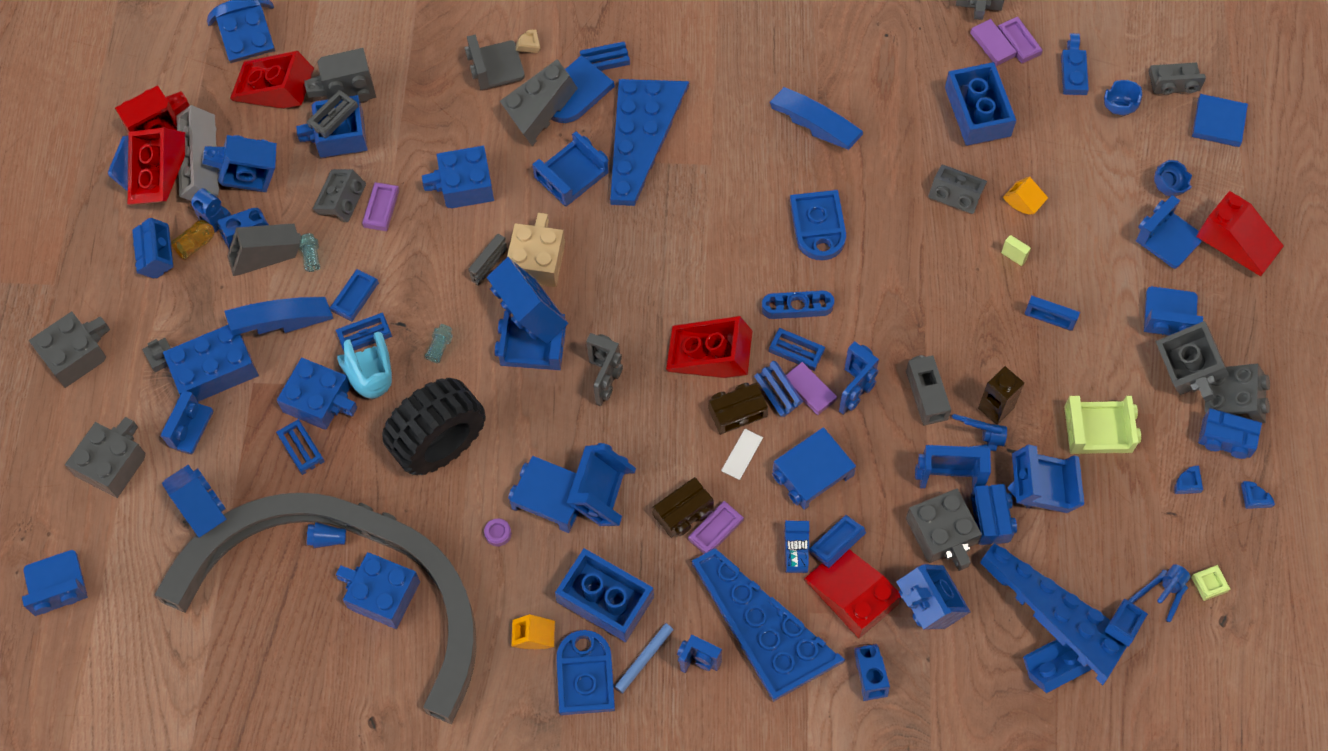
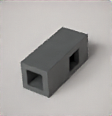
M919 355L908 361L906 374L923 426L947 421L951 413V407L934 356L925 357L924 355Z

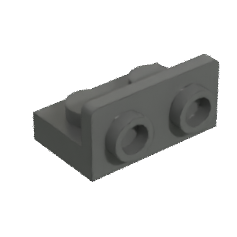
M1197 62L1151 65L1148 70L1153 94L1194 93L1201 91L1206 80L1205 74H1200Z
M942 164L934 177L928 197L973 214L987 181Z
M331 169L313 210L318 215H337L343 222H349L366 186V182L353 169Z

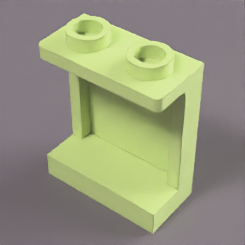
M1069 396L1064 408L1070 454L1133 453L1138 443L1141 442L1140 428H1136L1135 420L1138 416L1137 405L1133 404L1132 396H1126L1123 401L1081 402L1080 396Z

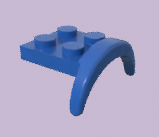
M230 0L216 6L208 14V26H211L217 20L230 63L275 51L262 7L274 8L270 0Z

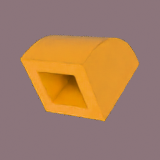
M1030 176L1016 181L1003 196L1004 200L1014 209L1030 215L1035 214L1048 199L1047 195Z
M531 614L512 620L511 646L521 649L553 648L555 621Z

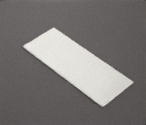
M744 429L721 471L740 480L763 437Z

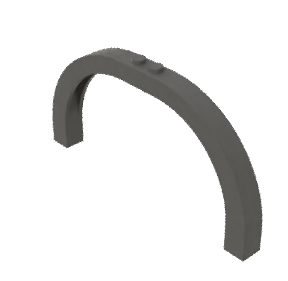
M287 493L268 496L243 504L225 513L224 516L227 520L200 538L196 535L185 546L169 568L155 593V596L161 603L186 613L207 574L238 543L263 530L289 523L318 522L346 529L349 532L406 555L427 572L440 590L447 610L448 642L443 665L423 706L427 715L452 725L466 695L475 666L477 646L474 614L464 585L451 562L428 538L413 528L396 521L397 519L393 515L383 512L382 515L373 512L370 506L363 503L356 505L336 497L321 494Z

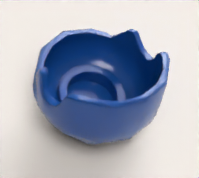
M1130 80L1115 81L1111 89H1107L1105 92V107L1113 114L1121 116L1135 112L1141 104L1142 87Z
M1167 160L1157 167L1154 182L1157 189L1165 196L1173 195L1176 197L1191 189L1190 180L1192 174L1178 160Z

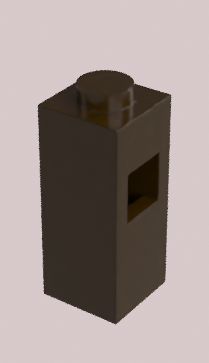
M1004 366L987 382L978 409L998 425L1015 408L1025 382Z

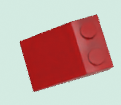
M298 50L244 61L230 99L236 102L276 108L300 106L306 94L304 81L311 79L314 67Z
M168 128L128 132L127 204L167 202L185 158V132Z
M1231 191L1225 195L1207 217L1196 236L1260 277L1284 247L1252 204Z
M741 316L674 325L671 331L666 370L674 373L721 378L748 375L753 330Z
M850 549L830 568L822 563L804 578L807 584L858 639L895 609L901 599L899 591L880 572Z

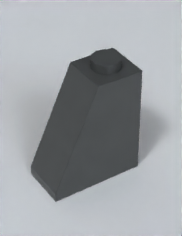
M295 224L236 227L227 255L233 276L242 275L295 258L298 249L302 246V237L300 233H297Z

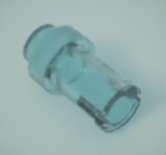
M303 234L299 250L303 253L305 271L313 272V266H315L317 271L320 269L317 252L319 249L318 239L314 237V234Z
M440 324L439 328L434 329L432 334L433 340L425 354L426 359L434 363H440L447 344H450L453 338L451 327Z

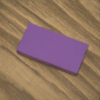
M1018 17L998 25V29L1017 51L1016 57L1021 64L1042 54V48Z
M991 19L971 28V35L996 66L1016 57L1017 51Z
M374 183L362 222L364 228L381 231L388 230L399 193L398 186Z
M803 362L786 374L801 399L817 415L837 400V396Z
M723 501L688 536V540L705 554L717 548L743 522L744 517Z

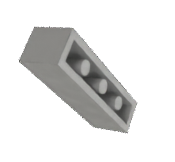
M190 105L177 115V131L185 132V158L179 170V197L192 201L194 194L202 188H205L216 197L219 195L218 168L202 163L205 146L217 147L215 115L193 105Z

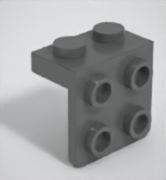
M476 34L467 36L468 46L464 47L467 60H472L473 65H470L473 79L478 80L480 90L520 81L525 78L514 41L510 40L480 48Z
M590 333L586 341L589 363L602 367L594 383L596 405L602 406L604 400L608 401L612 394L613 386L611 385L614 379H618L622 373V354H620L619 343L612 341L606 335Z
M1258 363L1226 367L1229 376L1219 379L1215 384L1210 385L1216 399L1205 402V413L1209 408L1233 415L1248 413L1252 420L1266 423V413L1270 412L1269 400L1266 398V390H1270L1269 376L1264 374Z

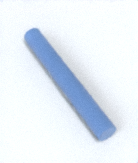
M665 623L614 686L617 691L622 694L672 633L673 628Z

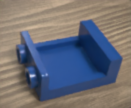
M577 131L572 134V142L544 163L538 159L532 164L534 177L565 207L609 173V160L604 152L601 150L597 151L592 146L591 141L586 136H581Z
M504 311V318L499 319L498 334H501V338L495 344V356L499 357L500 365L561 371L566 327L546 344L539 338L534 340L527 333L525 327L520 329L512 321L511 314Z
M823 427L776 459L773 464L772 475L779 485H784L788 489L789 497L795 505L800 504L805 510L813 499L840 480L844 479L847 481L855 474L856 465Z
M598 443L597 445L585 446L567 504L599 526H619L622 516L614 511L613 507L624 474H634L636 467L630 464L626 457L615 453L610 445Z
M1029 444L1012 453L1016 503L1069 513L1084 505L1079 456L1073 455L1065 460L1038 454L1037 446Z
M926 445L923 454H919L918 464L915 466V480H920V488L925 489L930 475L972 477V490L975 486H985L991 474L990 448Z
M532 455L529 463L525 462L521 469V479L518 485H513L510 490L508 499L510 500L511 508L515 511L521 508L559 525V530L570 533L579 514V511L567 504L576 473Z

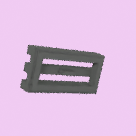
M339 90L307 121V125L311 129L314 128L318 134L321 133L322 137L326 139L358 108V104ZM343 99V101L336 108H334ZM328 114V116H327L320 124H318V122H319L325 115Z
M496 234L469 268L471 281L478 286L507 251L506 239L502 235Z

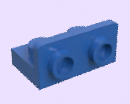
M183 390L161 433V437L169 448L193 454L213 414V409L199 404L193 393Z
M691 635L688 641L684 640L677 653L680 671L684 673L687 672L692 660H695V664L706 671L711 669L718 671L722 663V649L694 635Z
M1057 639L1023 657L1029 679L1045 693L1092 670L1089 665L1084 667L1077 660L1079 655L1071 647L1063 646Z

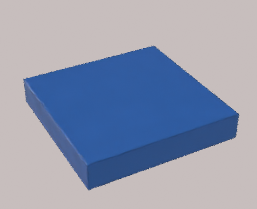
M1200 94L1192 137L1240 147L1248 104Z

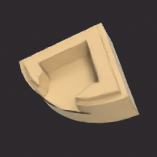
M536 30L526 31V33L519 37L516 43V51L538 53L540 50Z

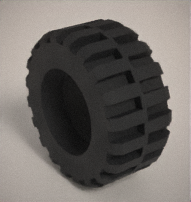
M454 378L437 379L436 382H429L425 384V387L414 391L409 398L406 397L401 402L398 408L394 409L392 416L387 419L382 431L383 444L405 472L417 476L426 475L428 472L433 473L438 468L450 464L449 462L454 458H458L464 450L471 446L472 441L477 439L479 431L483 429L486 420L485 409L462 381Z

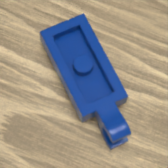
M1070 33V40L1067 41V50H1063L1061 53L1063 95H1087L1089 91L1086 50H1079L1080 34Z

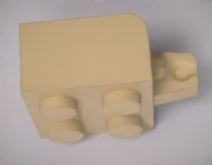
M538 213L535 226L515 223L507 257L511 258L533 276L540 285L556 287L565 247L564 231L548 228V214Z

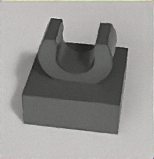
M166 338L159 341L155 339L147 343L148 346L142 350L153 371L156 373L168 366L163 352L171 349Z

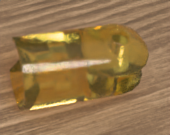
M199 220L171 241V246L182 259L186 260L213 238L214 228L207 221Z

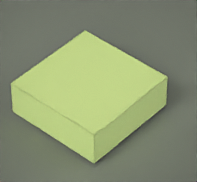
M1010 235L1006 239L1001 253L1022 266L1026 262L1031 248Z
M1218 565L1195 573L1191 577L1203 601L1227 593L1230 590Z

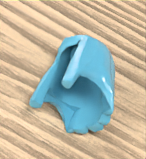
M376 332L373 335L377 346L355 353L349 339L344 342V354L337 356L341 369L356 392L370 399H376L384 395L392 383L389 352L381 332Z

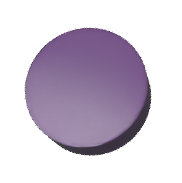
M493 519L486 524L484 535L489 544L499 547L509 542L511 529L505 520Z

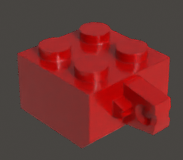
M157 85L115 107V110L127 132L156 128L177 130L176 116L190 105L182 91L165 97Z

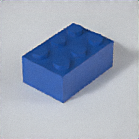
M995 63L948 71L945 90L965 145L1011 137L1016 118Z
M507 257L487 276V279L492 284L490 290L496 297L502 298L503 301L500 303L508 313L514 315L511 318L512 321L520 329L525 327L527 333L534 340L539 338L548 344L569 324L538 281L511 258Z
M229 325L163 352L179 394L181 395L183 390L191 392L198 402L259 376L242 334L232 336Z
M583 548L555 591L557 603L626 643L654 599V589Z

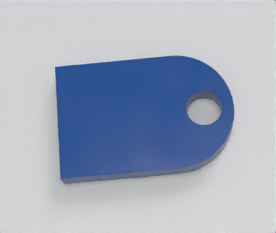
M582 55L565 69L578 89L561 111H557L551 118L555 122L569 123L579 119L615 87L613 80Z
M838 190L790 195L795 235L801 252L814 260L822 261L836 257L843 250L846 240V230ZM825 243L830 249L820 251L816 246Z
M580 630L569 634L563 639L557 650L559 714L573 715L615 711L612 656L609 644L600 634L593 631ZM580 639H588L591 642V647L587 651H579L576 648V643Z

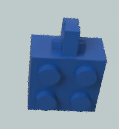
M358 95L349 96L357 102L358 108L326 139L322 137L321 133L315 132L314 128L311 129L307 124L296 126L299 141L314 142L320 158L368 151L364 115ZM343 99L334 108H336L343 101ZM328 100L314 102L311 105L312 115ZM328 114L325 115V116L318 122V124H320V123L328 116Z
M227 135L223 147L205 146L202 163L219 168L218 182L222 186L267 192L275 170L277 143L264 139L244 138L240 135Z
M484 145L437 153L439 169L433 173L422 175L424 190L443 192L445 204L448 208L452 209L494 201Z
M302 357L277 398L283 413L321 429H327L334 416L338 415L339 412L353 417L357 410L356 403L347 399V393L351 385L346 375Z
M188 464L163 481L162 485L199 538L227 520L222 513L226 509L213 489L207 492L211 489V486L198 468L193 471Z
M367 552L360 567L357 566L355 570L340 565L336 573L338 580L347 583V592L343 601L348 609L394 629L398 628L420 584L416 571Z
M924 564L896 581L900 587V596L907 606L913 610V619L923 629H946L971 612L944 565Z

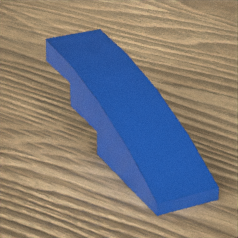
M783 87L770 101L771 108L789 115L792 123L810 129L812 136L849 150L863 135L861 129L844 117L807 96Z
M326 297L278 299L224 311L232 336L256 329L258 334L283 328L284 333L333 319Z

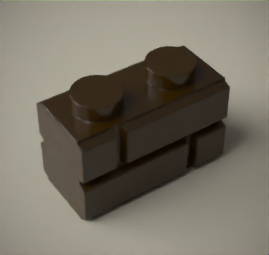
M749 383L740 384L735 388V391L727 394L725 392H718L708 401L710 415L720 435L768 417V405L757 383L751 385Z
M694 477L654 505L652 513L670 538L677 534L682 536L691 529L693 522L698 519L703 521L712 514L714 500L697 478Z

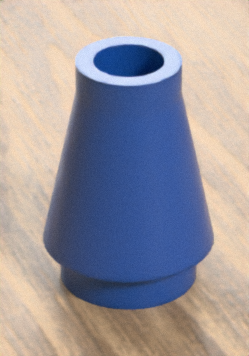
M315 522V525L308 524L307 546L320 548L339 544L345 545L346 529Z

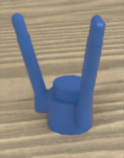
M952 414L953 419L964 422L966 425L983 429L982 440L986 441L987 444L969 447L990 448V451H996L997 446L1005 445L1007 426L989 424Z
M1174 564L1168 571L1162 570L1158 577L1134 594L1128 601L1131 603L1136 602L1163 581L1162 585L1165 589L1158 598V603H1162L1170 592H1177L1166 618L1167 622H1171L1183 594L1188 589L1186 583L1190 580L1191 576L1185 568Z

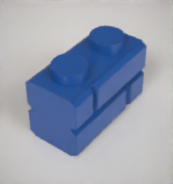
M148 218L142 222V225H138L132 230L136 260L135 267L138 274L154 279L173 268V258L168 223Z
M1209 408L1202 420L1198 444L1205 445V448L1210 451L1223 450L1230 452L1235 458H1250L1257 449L1262 422Z
M1004 484L973 487L970 496L974 520L982 534L978 544L990 545L993 543L1003 544L1011 542L1014 534L1017 533L1015 517L1011 518L1009 510L1013 506L1011 493H1006Z

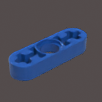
M828 291L771 293L763 298L761 310L763 315L769 319L827 316L833 311L834 297ZM794 300H801L805 307L796 310L791 306V303ZM809 300H812V308H809ZM824 300L826 307H821L819 301ZM784 301H787V305H786V309H787V310H784V305H783ZM770 303H775L776 310H771Z

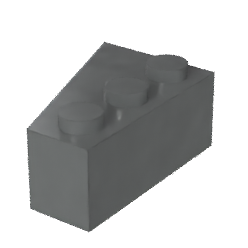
M557 59L500 100V103L533 147L537 142L536 138L544 128L547 129L551 124L549 121L557 111H561L578 88Z

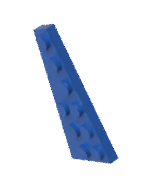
M619 79L611 205L635 206L645 185L646 177L655 163L656 155L660 152L673 123V118L680 108L682 98L689 88V81Z
M994 543L980 563L1002 585L1010 586L1017 593L1015 598L1022 605L1027 603L1035 611L1033 616L1063 646L1071 647L1079 655L1077 660L1084 667L1089 665L1098 674L1096 679L1103 686L1127 648L1125 644L1105 632L1111 620L1097 609H1093L1081 601L1076 595L1057 585L1052 579L1045 577L1029 564L1010 554L1005 548Z
M716 548L692 560L693 567L773 702L845 662V659L840 654H836L830 649L826 642L819 636L816 637L798 618L773 597L768 596L757 583L747 578L739 571L740 569Z

